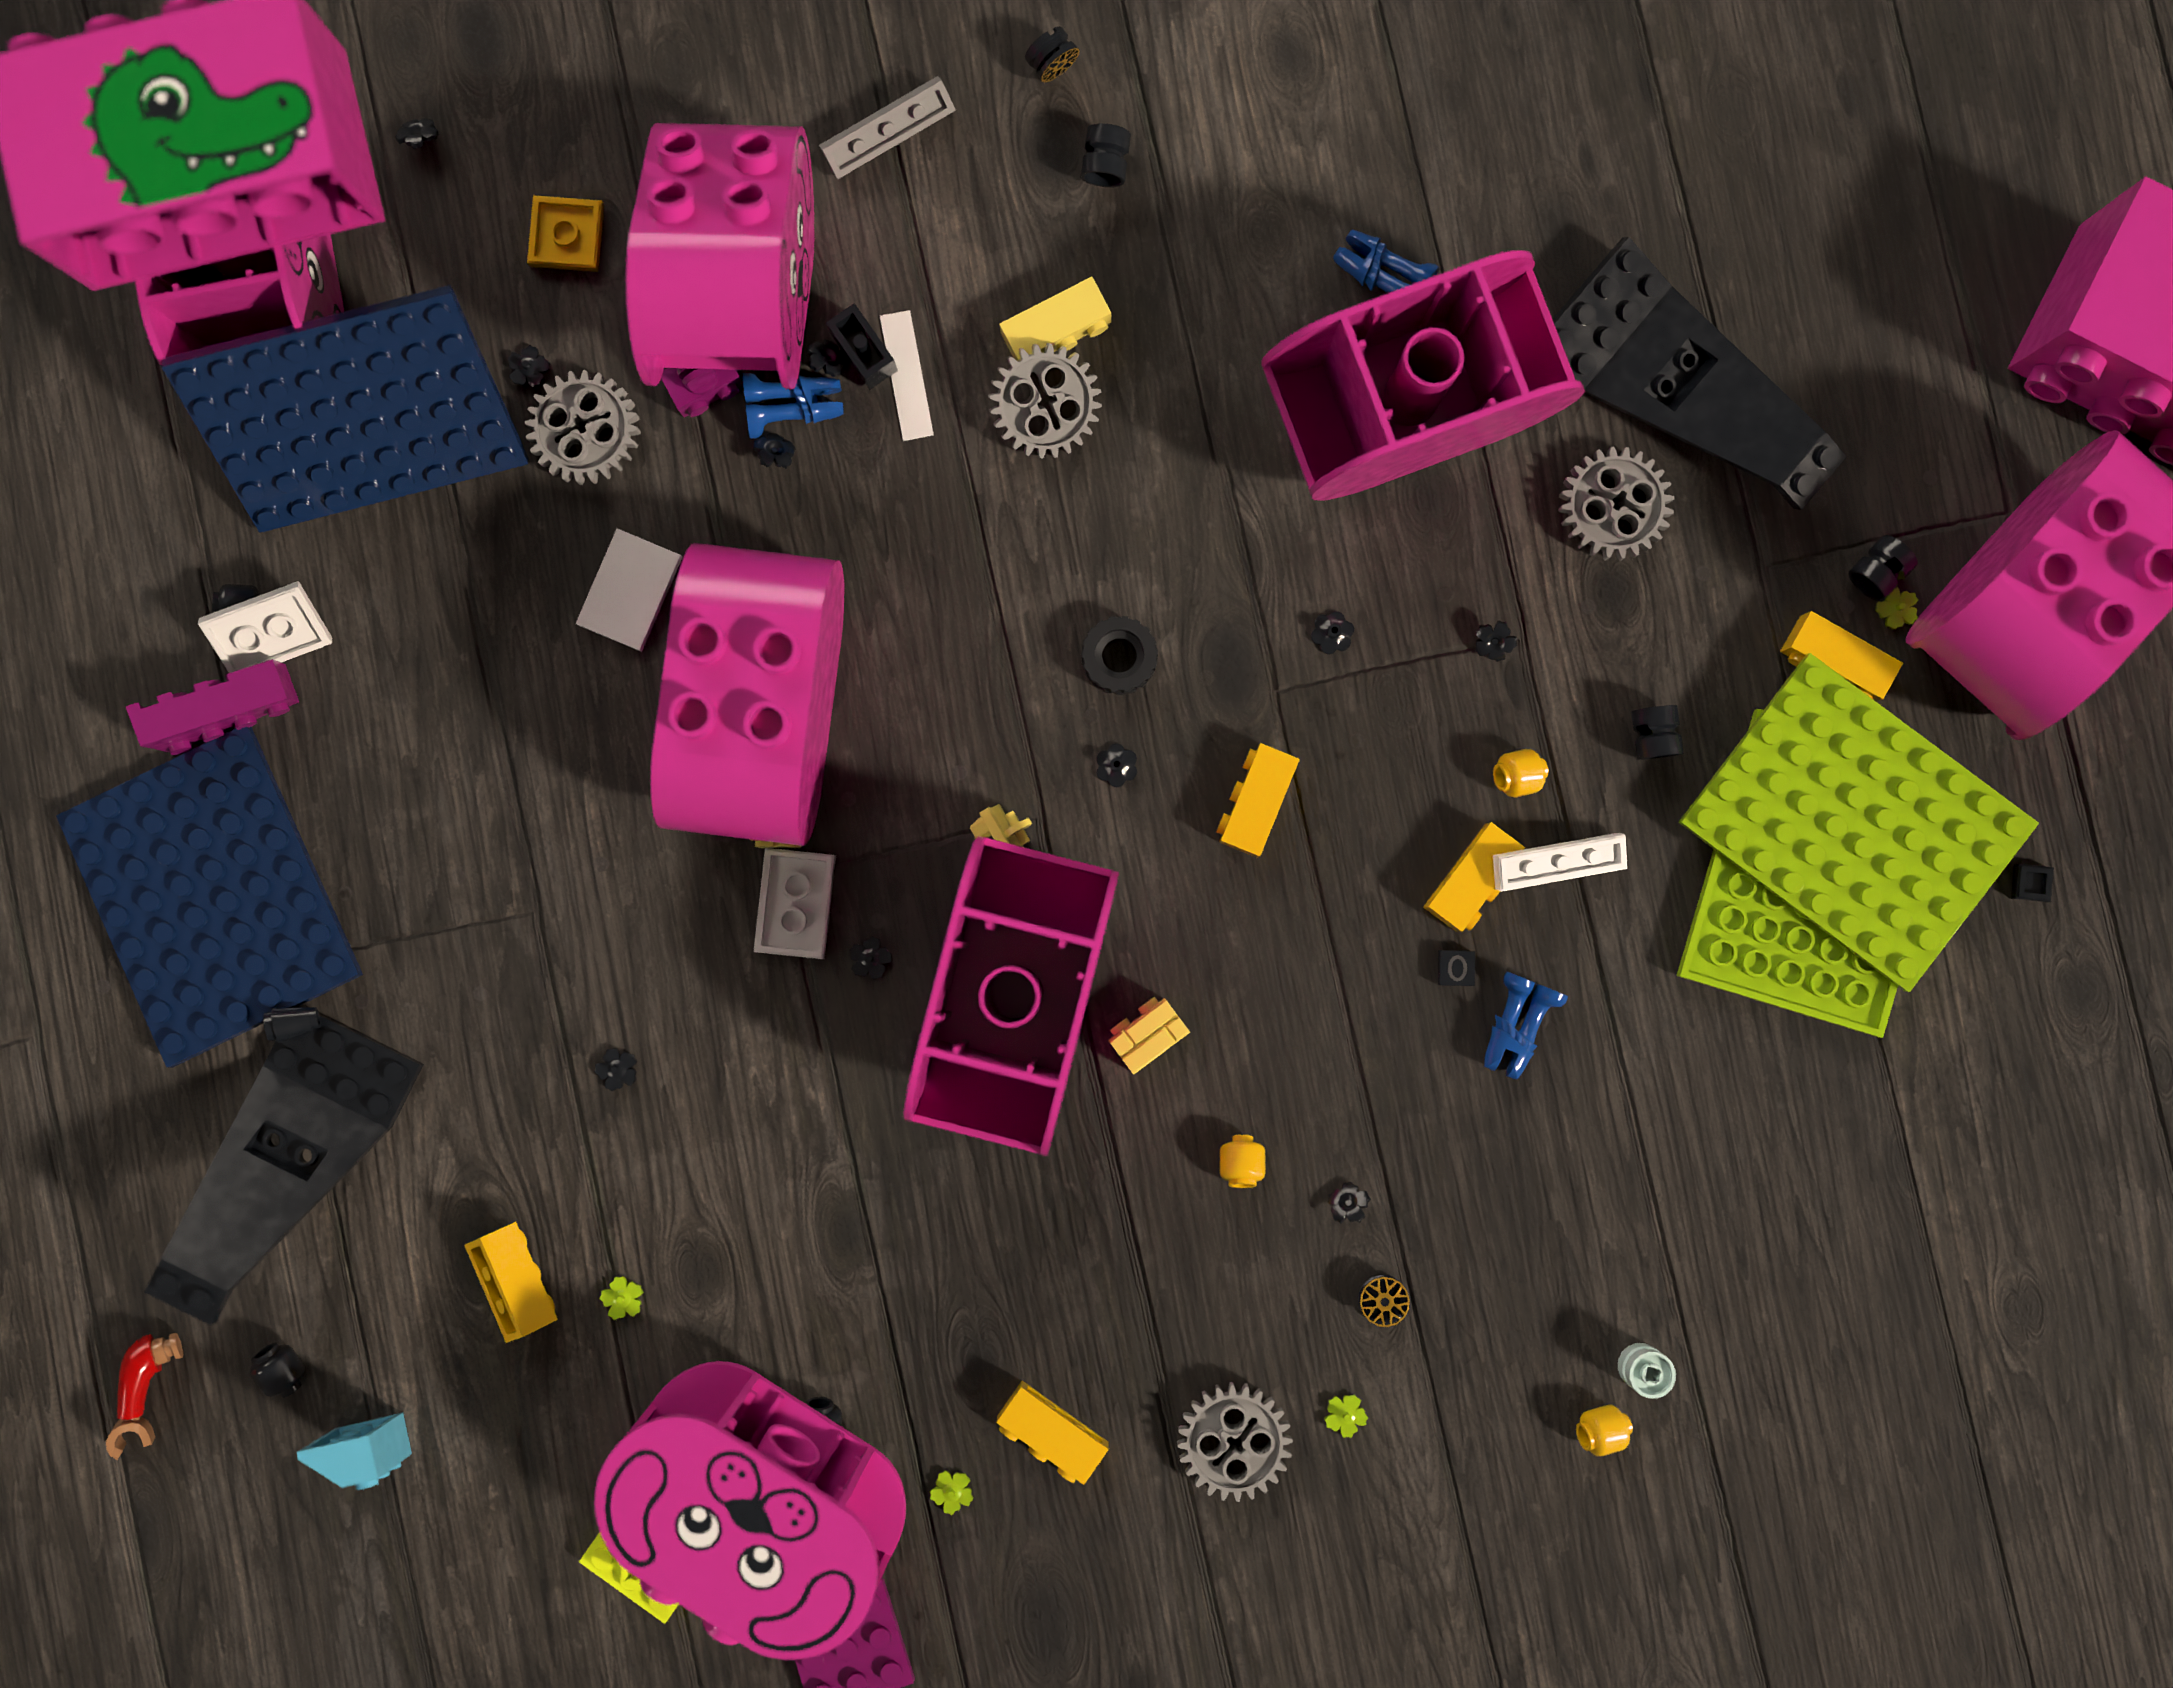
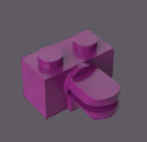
M666 368L663 370L661 377L674 404L683 417L688 415L695 417L704 413L709 408V404L718 399L724 401L738 394L739 388L743 386V381L737 370Z

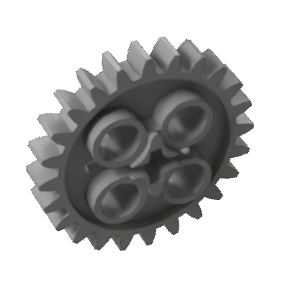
M1051 343L1046 344L1044 352H1041L1038 344H1032V354L1030 355L1023 348H1020V360L1017 361L1008 356L1007 360L1011 367L1008 370L1002 367L997 368L1003 376L1002 381L991 380V383L999 388L998 393L988 394V398L997 401L998 404L990 408L989 412L991 414H1000V418L993 425L996 428L1006 427L1001 435L1004 440L1014 436L1011 447L1015 450L1024 443V454L1027 456L1032 453L1034 448H1037L1039 458H1044L1046 449H1049L1052 456L1057 458L1058 447L1061 446L1067 453H1071V441L1083 445L1079 434L1081 432L1090 435L1093 433L1087 426L1088 421H1099L1095 415L1091 414L1092 409L1102 407V404L1093 401V396L1101 393V389L1090 386L1097 379V376L1094 374H1084L1090 366L1089 363L1084 362L1076 365L1079 358L1078 353L1074 352L1066 358L1067 350L1064 346H1061L1056 354H1054ZM1051 368H1058L1062 375L1061 381L1058 385L1049 387L1045 382V374ZM1032 372L1036 373L1042 391L1048 396H1053V399L1049 401V406L1060 424L1057 430L1052 425L1047 409L1037 405L1041 401V396L1030 377ZM1027 383L1031 390L1029 398L1026 401L1017 402L1013 395L1015 387L1018 384ZM1066 400H1073L1076 404L1075 414L1067 419L1062 418L1060 415L1061 404ZM1036 415H1042L1045 419L1044 429L1037 434L1031 433L1028 427L1030 419Z
M583 370L580 379H577L575 374L569 371L567 382H564L559 376H555L557 385L555 388L544 384L543 387L547 395L545 397L537 394L534 395V398L540 403L539 407H528L527 409L535 416V419L525 421V425L534 430V432L526 435V439L531 443H537L530 451L535 456L542 455L538 463L542 467L550 465L549 472L553 476H557L562 471V479L565 482H569L573 475H575V480L580 485H583L586 476L594 484H597L599 473L610 479L609 468L612 466L621 472L623 469L619 460L621 458L629 461L632 460L631 456L626 452L627 448H638L637 443L631 439V436L641 434L638 427L631 425L640 420L637 413L629 412L635 407V404L631 399L624 400L628 393L623 388L615 391L617 383L612 378L604 384V377L601 373H597L593 380H591L590 374L586 370ZM598 398V405L594 410L584 411V404L588 399ZM565 413L567 415L566 422L560 427H553L555 416ZM606 413H610L609 418H603ZM582 422L586 423V432L584 433L579 432L581 430L580 424ZM612 428L614 431L612 438L607 442H599L601 431ZM563 437L559 443H556V438ZM574 444H582L580 455L569 458L568 450Z
M1611 447L1607 450L1605 457L1599 449L1593 454V460L1588 456L1581 460L1583 468L1575 465L1570 470L1575 478L1567 477L1563 481V484L1570 490L1562 491L1559 494V498L1568 502L1562 505L1558 512L1568 513L1569 517L1561 524L1562 526H1573L1574 529L1568 535L1569 538L1578 535L1581 537L1578 544L1579 549L1587 543L1591 545L1590 556L1595 555L1599 550H1603V560H1608L1613 552H1615L1617 560L1621 561L1625 558L1627 550L1629 555L1635 558L1639 555V547L1645 552L1651 549L1650 540L1657 543L1662 539L1658 530L1665 531L1670 526L1662 518L1670 517L1674 514L1672 509L1665 507V504L1674 500V496L1664 495V490L1671 485V482L1660 483L1659 478L1665 471L1663 469L1656 472L1651 470L1655 462L1654 459L1646 464L1642 463L1643 452L1641 451L1633 458H1630L1629 447L1623 449L1619 456H1617L1615 447ZM1601 474H1608L1613 478L1614 488H1606L1601 483ZM1637 488L1644 492L1646 495L1645 503H1639L1633 498V489ZM1588 490H1593L1597 496L1590 495ZM1614 498L1619 500L1618 506L1621 508L1618 510L1613 508L1614 502L1612 500ZM1586 506H1596L1600 511V519H1591L1586 513ZM1635 512H1641L1644 518H1640ZM1623 519L1630 523L1632 528L1631 534H1623L1619 530L1618 520Z
M1230 1382L1228 1392L1223 1393L1217 1384L1215 1385V1396L1211 1397L1206 1391H1202L1204 1403L1200 1404L1195 1400L1191 1401L1195 1411L1194 1414L1189 1412L1183 1413V1418L1189 1425L1178 1426V1432L1186 1436V1438L1178 1440L1177 1447L1188 1451L1179 1456L1180 1462H1191L1185 1469L1186 1475L1198 1474L1195 1479V1486L1197 1488L1207 1482V1494L1209 1496L1216 1489H1220L1221 1500L1225 1501L1228 1493L1233 1492L1236 1502H1239L1241 1492L1246 1491L1252 1500L1254 1499V1488L1259 1487L1261 1491L1267 1493L1265 1481L1269 1479L1276 1484L1279 1482L1275 1470L1286 1472V1465L1281 1461V1458H1290L1292 1454L1283 1445L1292 1443L1293 1439L1291 1435L1282 1434V1432L1288 1430L1290 1424L1288 1421H1278L1283 1416L1284 1411L1281 1407L1271 1410L1275 1402L1272 1396L1264 1401L1261 1400L1262 1389L1258 1388L1253 1395H1250L1248 1384L1244 1383L1241 1391L1236 1392L1233 1382ZM1234 1408L1242 1411L1243 1416L1238 1423L1229 1424L1224 1420V1415L1228 1410ZM1256 1418V1423L1252 1424L1250 1427L1247 1428L1246 1431L1243 1432L1250 1419ZM1257 1433H1265L1269 1436V1441L1264 1447L1256 1448L1250 1444L1251 1438ZM1213 1435L1219 1439L1217 1447L1213 1450L1203 1449L1200 1446V1442L1205 1436ZM1231 1436L1236 1439L1240 1436L1242 1445L1238 1447L1233 1444L1229 1448L1228 1438ZM1225 1453L1221 1462L1214 1466L1212 1462ZM1237 1459L1245 1463L1244 1470L1239 1474H1231L1226 1470L1228 1463L1232 1460Z

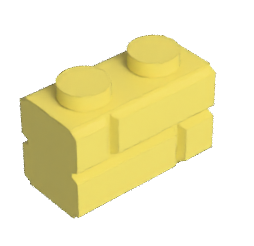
M1155 997L1151 998L1138 1008L1141 1013L1139 1017L1131 1023L1125 1018L1110 1029L1113 1036L1108 1041L1133 1074L1137 1073L1190 1033L1165 998L1159 1002Z

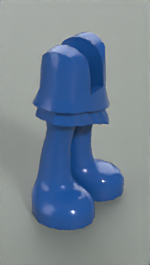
M1354 229L1346 236V241L1353 249L1364 255L1365 258L1363 259L1343 247H1339L1333 256V260L1337 265L1358 280L1362 286L1366 283L1370 291H1373L1375 286H1377L1386 293L1397 291L1410 286V284L1380 269L1381 266H1385L1409 280L1412 285L1437 276L1440 269L1439 266L1433 263L1417 264L1386 249L1387 245L1381 243V238L1372 237Z
M743 373L746 404H751L746 405L750 439L759 438L763 434L764 426L768 423L783 420H804L806 424L812 421L817 423L843 415V403H818L817 395L841 392L840 380L798 375L799 379L797 380L796 387L794 389H784L781 382H763L755 374ZM795 398L797 401L795 403L778 405L754 404L762 400Z
M1506 971L1503 980L1509 992L1502 1017L1495 1015L1496 1026H1492L1491 1037L1484 1059V1067L1495 1071L1505 1049L1510 1050L1513 1054L1507 1067L1506 1077L1517 1080L1534 1055L1533 1051L1537 1047L1534 1044L1536 1034L1547 1010L1550 1007H1562L1567 1002L1569 996ZM1534 988L1528 1012L1521 1029L1518 1031L1515 1028L1518 1017L1527 997Z

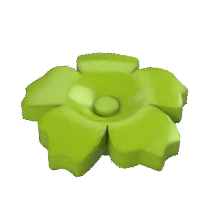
M1897 587L1885 601L1876 603V612L1880 618H1886V627H1890L1893 630L1897 627H1902L1904 623L1911 625L1918 619L1916 615L1917 609L1911 607L1917 603L1918 598H1916L1915 593H1909L1908 591L1900 594Z
M624 1276L615 1277L614 1281L609 1284L611 1289L601 1291L599 1299L603 1301L605 1307L611 1306L608 1316L612 1317L613 1320L624 1318L626 1312L632 1317L640 1312L642 1302L637 1298L644 1292L641 1285L636 1284L634 1281L627 1285V1280Z
M1355 1394L1350 1396L1344 1395L1343 1402L1337 1396L1329 1399L1327 1410L1331 1414L1324 1418L1326 1427L1332 1428L1335 1432L1340 1429L1343 1438H1352L1353 1434L1358 1431L1356 1425L1365 1426L1368 1420L1364 1409L1359 1407L1361 1399L1356 1397Z
M947 1470L939 1473L935 1482L938 1487L931 1489L930 1499L935 1501L937 1505L944 1503V1513L953 1515L955 1511L960 1510V1503L969 1506L970 1502L973 1501L972 1490L966 1487L970 1482V1478L967 1477L966 1473L955 1472L953 1478Z

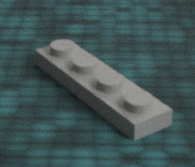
M937 76L823 142L819 147L833 174L839 179L956 111L942 80Z

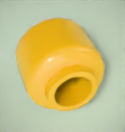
M1532 749L1505 753L1498 759L1493 769L1495 785L1509 797H1520L1537 793L1543 788L1545 778L1548 777V765Z
M1234 1135L1232 1136V1142H1227L1220 1147V1176L1225 1181H1228L1229 1187L1253 1188L1257 1186L1258 1181L1265 1177V1148L1263 1145L1253 1142V1136Z
M1604 1405L1583 1412L1579 1423L1576 1425L1579 1443L1584 1450L1590 1451L1595 1456H1606L1626 1449L1630 1442V1434L1633 1431L1628 1415L1622 1413L1613 1405Z

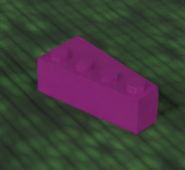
M272 659L228 673L225 676L227 681L223 683L221 680L215 679L194 684L193 692L189 694L187 692L176 694L169 692L156 696L159 703L148 707L140 706L139 702L125 706L139 745L169 752L171 755H178L191 750V744L201 740L209 742L224 736V731L235 727L237 730L252 727L257 724L256 719L266 715L276 717L289 712V706L299 703V699L286 665Z

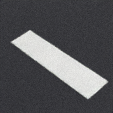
M910 310L881 315L880 320L885 347L895 360L898 370L891 375L903 441L933 436Z

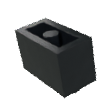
M855 303L826 322L831 336L869 390L898 371L895 360Z

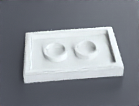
M616 529L576 624L642 652L683 557L637 536Z
M299 581L203 616L198 621L199 627L229 673L272 659L284 662L332 644V636Z
M765 848L754 952L825 959L836 855Z

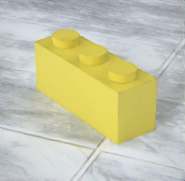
M1090 277L1000 323V332L1013 358L1018 361L1020 360L1019 349L1023 348L1030 355L1032 354V344H1038L1041 352H1044L1047 343L1053 345L1054 352L1061 346L1066 347L1068 351L1077 345L1076 340L1088 334L1090 337H1095L1108 329V324L1111 323V311L1093 277Z

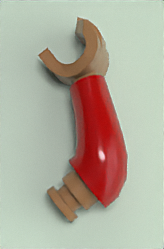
M177 1333L170 1334L168 1340H165L164 1337L154 1339L152 1334L139 1338L127 1349L121 1361L117 1397V1418L119 1420L115 1423L106 1441V1449L110 1457L118 1460L126 1446L122 1433L128 1431L135 1432L140 1436L143 1447L152 1445L155 1439L153 1428L150 1422L142 1417L147 1390L151 1378L156 1372L161 1371L163 1363L169 1362L172 1356L176 1359L183 1357L182 1344Z

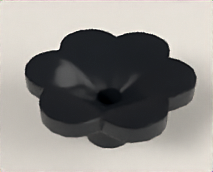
M1338 611L1332 612L1329 616L1320 615L1315 620V629L1311 633V639L1313 643L1320 645L1321 651L1325 654H1333L1336 650L1345 651L1351 645L1350 637L1354 633V626L1351 622L1345 621L1344 615ZM1331 629H1336L1337 633H1332Z
M1116 743L1112 744L1108 751L1105 750L1098 753L1096 757L1097 764L1099 765L1097 776L1100 780L1109 781L1112 787L1118 788L1123 786L1125 781L1133 780L1136 777L1137 769L1134 765L1137 761V756L1133 751L1125 750L1121 744ZM1114 762H1119L1120 766L1115 767Z

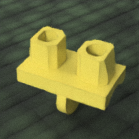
M1000 804L981 811L979 813L981 817L970 826L975 838L977 836L985 838L992 836L994 840L1023 847L1024 844L1030 842L1024 829L1032 825L1030 818L1019 821L1014 811L1005 815Z

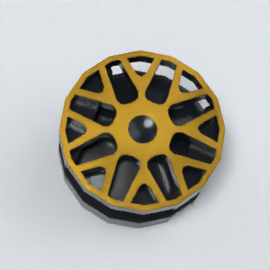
M1060 26L1054 27L1053 31L1055 33L1052 35L1048 31L1041 35L1025 54V60L1031 67H1036V75L1042 82H1049L1060 76L1074 63L1079 55V48L1074 42L1068 41V34Z
M1379 1274L1370 1277L1363 1283L1358 1295L1361 1312L1369 1322L1377 1326L1390 1327L1396 1325L1405 1318L1409 1310L1410 1299L1407 1290L1396 1278L1390 1275Z

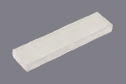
M1614 833L1493 855L1495 889L1502 892L1627 869L1625 834Z

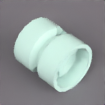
M1646 1343L1629 1345L1621 1352L1618 1359L1620 1377L1638 1394L1646 1398L1657 1399L1665 1396L1673 1388L1676 1381V1371L1673 1363L1663 1353Z

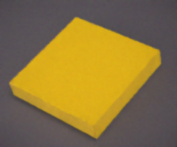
M533 195L527 264L530 267L598 272L604 203L601 200Z

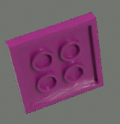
M883 1576L868 1613L857 1630L846 1641L821 1655L795 1660L803 1688H901L914 1683L915 1676Z

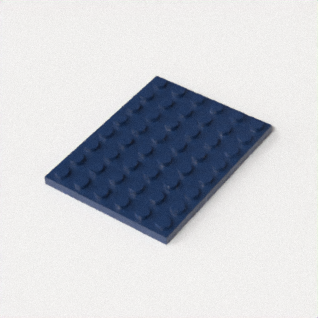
M451 285L302 322V327L294 328L293 325L162 359V369L259 533L528 465V455Z
M245 727L240 730L234 729L222 737L211 740L56 815L166 1068H173L263 1024V1014L271 1012L272 1008H296L363 975L252 727Z

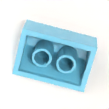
M402 1412L334 1428L296 1453L299 1461L338 1486L347 1487L355 1485L356 1490H361L377 1485L379 1483L378 1479L389 1476L391 1470L401 1467V1462L410 1456L412 1451Z

